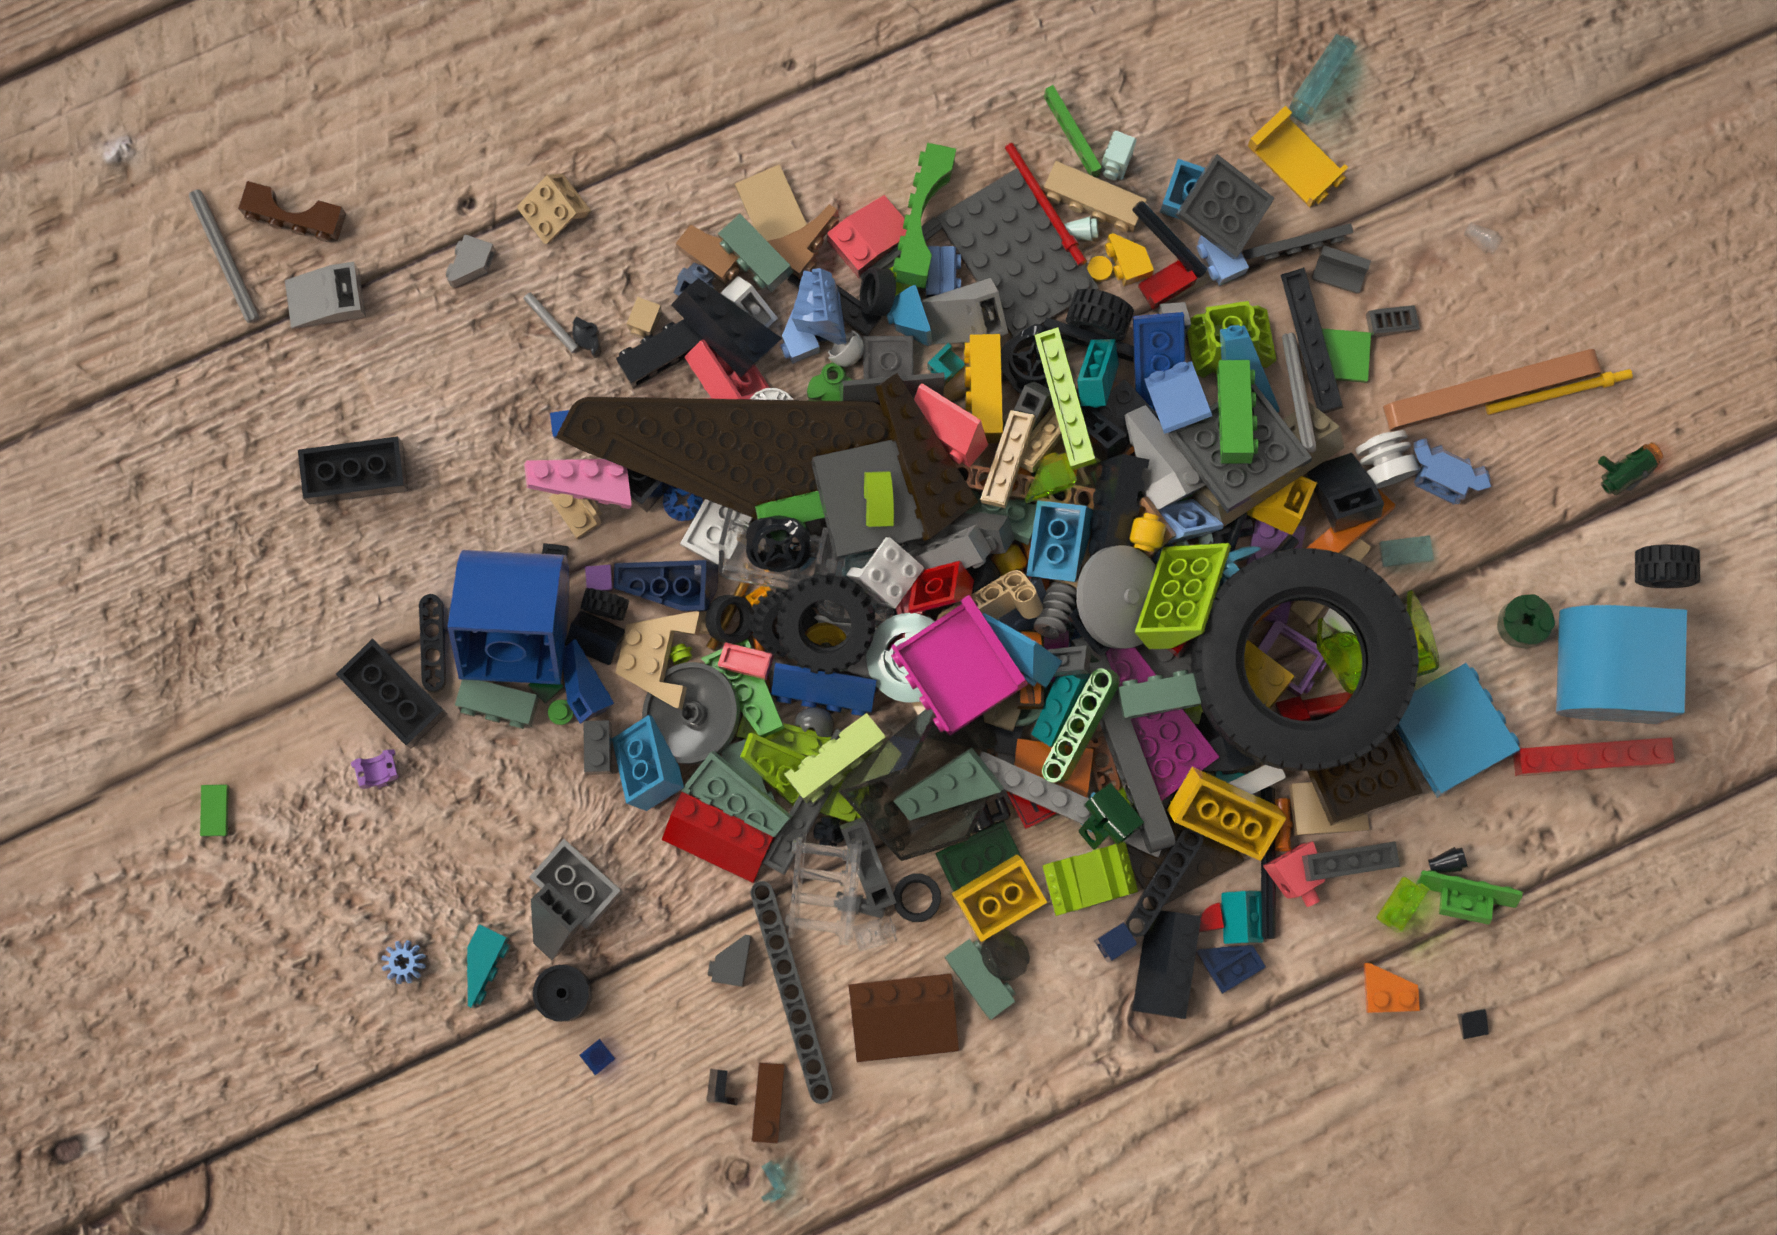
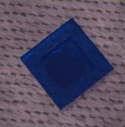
M598 1039L579 1055L594 1075L600 1073L616 1060L601 1039Z

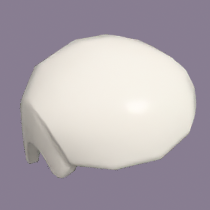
M855 331L845 334L847 344L838 345L834 343L832 350L828 351L830 355L828 359L836 365L849 367L861 358L864 351V343L861 336Z

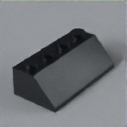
M1160 910L1149 930L1143 936L1132 1011L1186 1019L1201 916Z

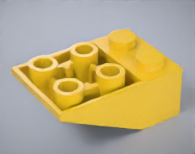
M1301 476L1247 511V515L1293 535L1303 517L1317 482Z

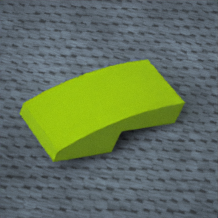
M864 472V498L867 499L866 525L868 527L894 526L891 472Z

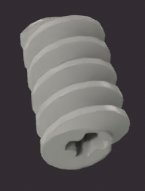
M1060 582L1050 584L1043 599V611L1034 623V628L1040 635L1055 639L1059 637V634L1066 632V625L1070 622L1067 616L1073 612V608L1076 605L1077 590Z

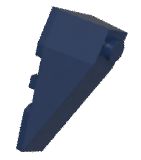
M708 560L615 563L613 588L683 612L707 611L718 590L719 565Z

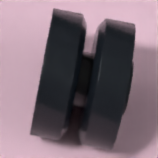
M554 965L545 969L537 977L533 986V1001L537 1010L545 1018L556 1022H568L581 1017L589 1009L593 998L592 985L589 978L580 969L570 965ZM561 988H564L567 992L564 998L558 997Z

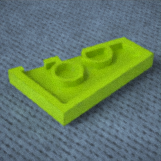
M749 733L740 757L786 801L794 806L799 793L784 774L790 769L794 772L798 771L801 761L807 757L754 733Z

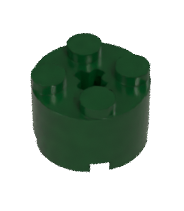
M1535 594L1521 595L1511 600L1501 609L1497 629L1499 635L1507 644L1527 649L1539 644L1550 635L1555 625L1554 615L1548 603ZM1527 618L1529 623L1523 625L1522 620Z

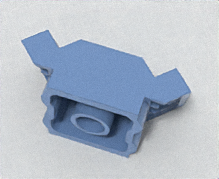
M822 268L812 269V272L804 271L792 314V320L797 331L820 336L838 345L847 344L840 293H838L832 273Z
M1427 438L1413 442L1418 461L1422 464L1420 472L1414 481L1416 487L1453 505L1460 504L1461 500L1465 499L1470 488L1480 491L1491 487V479L1485 466L1473 469L1469 458L1463 459L1444 450L1442 445L1430 448Z

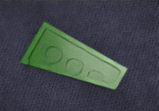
M748 638L743 642L735 644L753 649ZM723 648L701 658L706 665L719 670L732 682L738 694L740 710L759 736L765 738L785 729L766 680L720 669L717 665Z

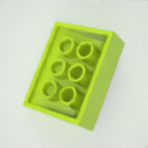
M1229 543L1163 547L1135 630V634L1149 649H1171L1203 634L1231 548Z

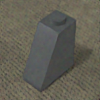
M549 882L531 898L533 944L553 960L569 945L586 919V916Z

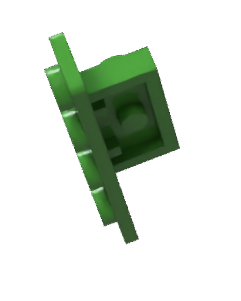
M1423 870L1416 882V887L1441 892L1440 915L1488 925L1492 921L1493 904L1516 908L1523 895L1522 891L1515 890L1512 887H1500L1484 881L1477 882L1460 876L1443 875L1436 871Z

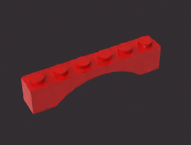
M1672 737L1520 748L1518 753L1513 756L1515 777L1592 769L1656 767L1675 763Z

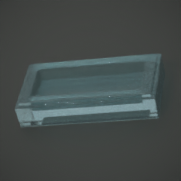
M1430 535L1379 542L1382 567L1431 562L1434 560Z

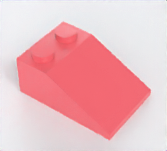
M883 195L848 216L827 233V242L854 274L860 278L863 272L899 245L900 236H905L907 231L903 229L905 218L887 197Z

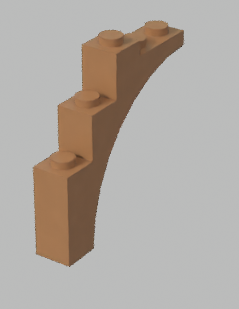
M829 204L814 220L803 228L782 238L767 241L791 265L792 274L799 279L802 278L804 271L812 272V269L816 268L817 260L812 252L813 250L817 251L822 246L824 236L838 225V210ZM690 225L675 243L681 253L695 263L706 267L723 284H726L729 280L732 281L739 273L740 266L736 262L738 258L733 252L729 255L719 244L721 239L706 234L693 225Z

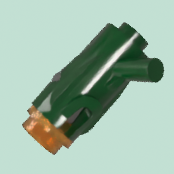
M1651 442L1642 445L1636 451L1627 454L1622 461L1616 463L1606 456L1600 457L1598 464L1607 470L1601 477L1602 488L1606 493L1614 495L1620 494L1625 489L1631 491L1658 467L1660 460L1664 458L1662 451L1655 443Z

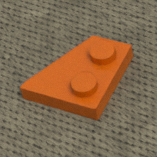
M1364 963L1367 1013L1420 1011L1417 984L1371 963Z

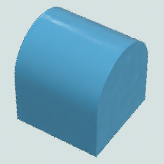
M1619 605L1576 606L1560 610L1556 714L1585 720L1659 724L1685 713L1687 610Z

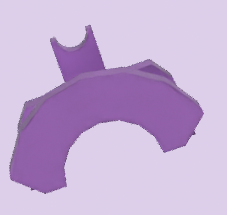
M395 749L384 750L381 755L374 758H358L351 762L361 789L374 786L380 789L383 786H389L388 782L399 778L394 760L396 755Z

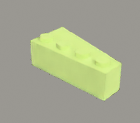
M867 713L840 732L839 739H832L825 743L818 751L820 754L817 756L809 755L801 761L798 771L794 772L790 769L784 774L806 803L818 801L825 795L824 789L829 785L833 787L838 785L845 779L843 774L850 769L853 771L857 770L865 763L863 758L870 753L875 755L885 747L883 742L887 740L886 736Z

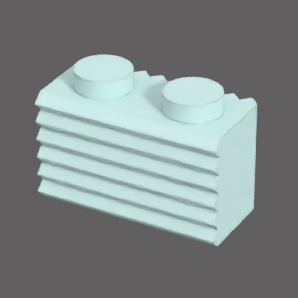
M1119 131L1113 132L1101 164V173L1106 178L1111 180L1123 179L1133 155L1137 141L1136 138Z

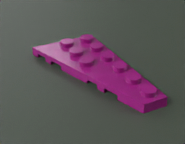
M1135 647L1110 648L1105 652L1111 669L1119 676L1118 687L1123 686L1122 682L1137 679L1138 683L1148 682V677L1156 675ZM1183 709L1130 719L1161 801L1180 788L1192 767L1202 771L1220 757Z

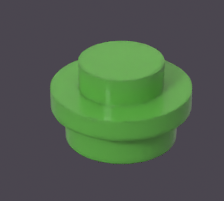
M556 700L548 708L549 719L554 724L565 725L573 718L574 713L565 700Z

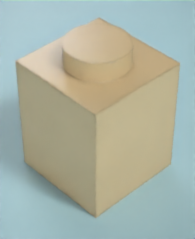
M637 297L627 321L630 333L641 339L654 334L662 314L661 305Z

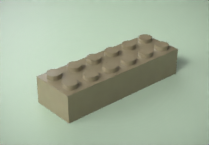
M1309 402L1308 405L1316 442V451L1309 453L1312 457L1310 463L1228 513L1206 485L1192 494L1193 499L1222 522L1224 527L1342 450L1344 443L1340 426ZM1296 412L1284 418L1283 421L1301 443Z

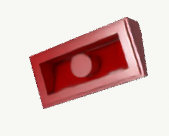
M1344 692L1305 699L1303 703L1311 718L1327 716L1335 713L1345 705L1353 693Z

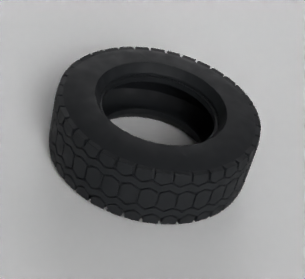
M1295 548L1274 552L1254 560L1239 569L1220 586L1213 599L1203 634L1193 638L1191 672L1196 680V688L1203 712L1214 729L1237 751L1259 763L1274 768L1291 771H1316L1338 767L1357 760L1376 748L1391 734L1405 714L1416 686L1419 664L1418 644L1412 621L1404 604L1391 586L1371 568L1337 552L1316 548ZM1310 601L1334 610L1351 626L1360 644L1362 669L1358 685L1345 705L1323 719L1299 721L1275 713L1256 696L1248 681L1244 665V653L1248 636L1254 624L1266 611L1282 603Z

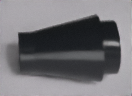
M1453 847L1432 859H1428L1431 871L1438 873L1459 872L1463 868L1468 867L1462 847L1458 849Z

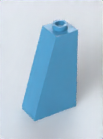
M1232 325L1227 329H1221L1222 360H1250V369L1255 370L1256 386L1276 412L1279 413V406L1245 326Z

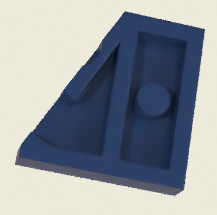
M1253 945L1198 949L1196 951L1221 994L1266 968Z

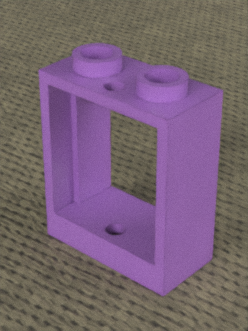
M1276 619L1257 648L1267 654L1278 635L1281 634L1316 657L1299 685L1297 686L1291 682L1286 690L1299 697L1303 692L1307 694L1315 683L1312 680L1313 675L1316 671L1321 673L1326 666L1328 660L1325 657L1328 651Z

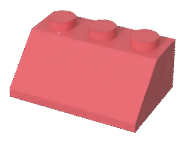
M701 340L685 356L691 369L711 398L750 399L756 392L770 388L756 365L740 378L705 340Z
M921 384L915 395V402L950 458L958 464L962 462L970 467L988 446L981 420L926 385Z

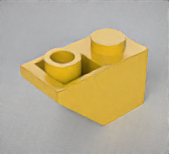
M1114 233L1108 235L1105 250L1109 258L1113 257L1116 265L1113 269L1118 281L1122 280L1123 285L1127 286L1153 275L1154 269L1145 247Z

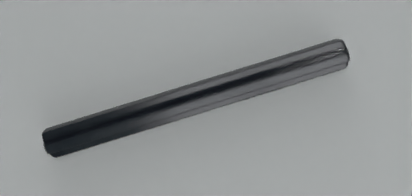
M1266 787L1262 789L1261 798L1275 804V788ZM1275 838L1261 860L1262 937L1264 939H1275L1276 883L1263 866L1276 858Z

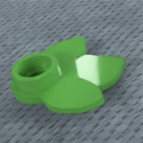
M829 363L823 367L820 375L814 376L810 380L807 396L809 399L821 397V400L840 401V384L842 381L852 379L846 376L842 366ZM830 372H835L838 377L837 379L832 380L829 378L828 374Z

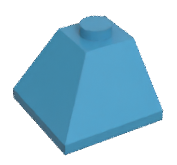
M916 285L910 286L895 296L893 306L886 315L889 325L894 324L897 332L905 336H913L914 340L926 346L932 345L931 329Z

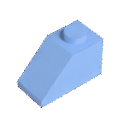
M792 310L782 334L783 344L780 347L785 359L790 357L792 364L820 353V348L815 335L797 331L792 320Z

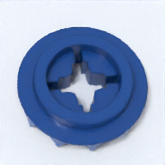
M671 485L663 496V507L666 513L678 521L693 519L703 504L702 497ZM676 493L682 497L689 496L687 499L689 509L682 504L676 506V503H678Z

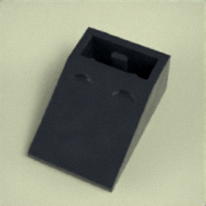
M1352 452L1322 462L1307 472L1309 479L1317 482L1314 490L1334 533L1381 517L1384 502L1374 481Z

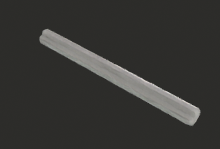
M194 190L189 193V198L247 323L257 321L259 315L201 190Z
M1285 333L1282 336L1301 444L1308 453H1314L1316 451V442L1296 336L1294 333Z

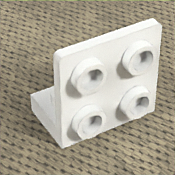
M886 537L865 567L862 569L852 567L847 576L855 583H858L881 606L896 608L924 567L894 540Z

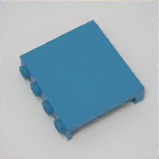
M1467 663L1415 690L1405 714L1395 727L1396 732L1437 798L1509 756L1516 755L1520 750V742L1513 732H1509L1505 725L1506 719L1501 711H1496L1492 705L1493 699L1489 691L1481 687L1476 670L1473 667L1469 668Z

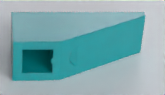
M480 924L467 947L468 1007L475 1008L477 1004H482L487 994V991L484 989L488 981L493 982L499 968L496 965L499 959H504L510 949V945L507 944L510 938Z

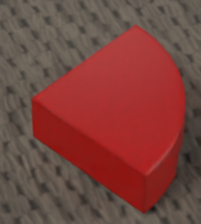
M1220 903L1209 906L1202 913L1199 933L1224 929Z

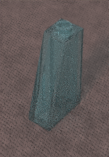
M1338 34L1334 36L1294 95L1289 109L1292 111L1291 116L1306 125L1309 124L1357 48L1350 38Z

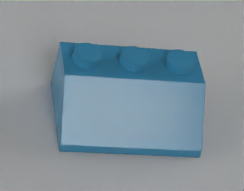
M983 612L982 615L1021 674H1023L1027 683L1032 686L1039 683L1047 687L1062 661L1034 640Z

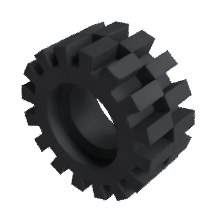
M586 588L580 608L598 616L624 621L629 600L607 591Z

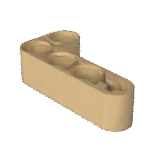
M1018 570L1008 572L971 596L982 614L984 612L996 620L1015 608L1027 619L1038 617L1043 611V605L1035 587L1024 573ZM958 602L940 613L937 620L960 606L962 602Z

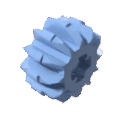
M408 940L404 943V947L400 941H396V951L388 946L386 950L391 956H382L383 961H389V964L384 965L382 970H392L387 978L392 980L397 975V984H402L404 977L408 984L412 983L411 974L416 978H420L421 974L417 971V968H426L425 964L419 963V960L426 957L425 954L416 955L420 950V946L415 945L411 949L412 944ZM402 956L409 959V964H406L407 968L398 964V961H402L400 959Z

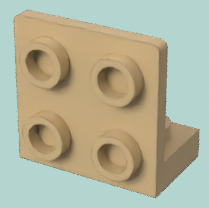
M563 173L546 175L517 206V209L544 244H549L572 219L586 218L591 212L590 208Z
M563 493L559 495L553 494L549 497L577 540L602 524L599 518L602 512L594 500L587 498L583 500L573 498V495Z

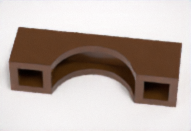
M250 181L246 183L238 207L244 218L248 221L258 223L259 220L268 222L269 226L276 229L287 227L293 233L302 236L309 233L315 235L316 239L324 242H329L330 239L338 241L346 217V212L341 206L319 200L304 212H286L278 207L276 194L271 187Z

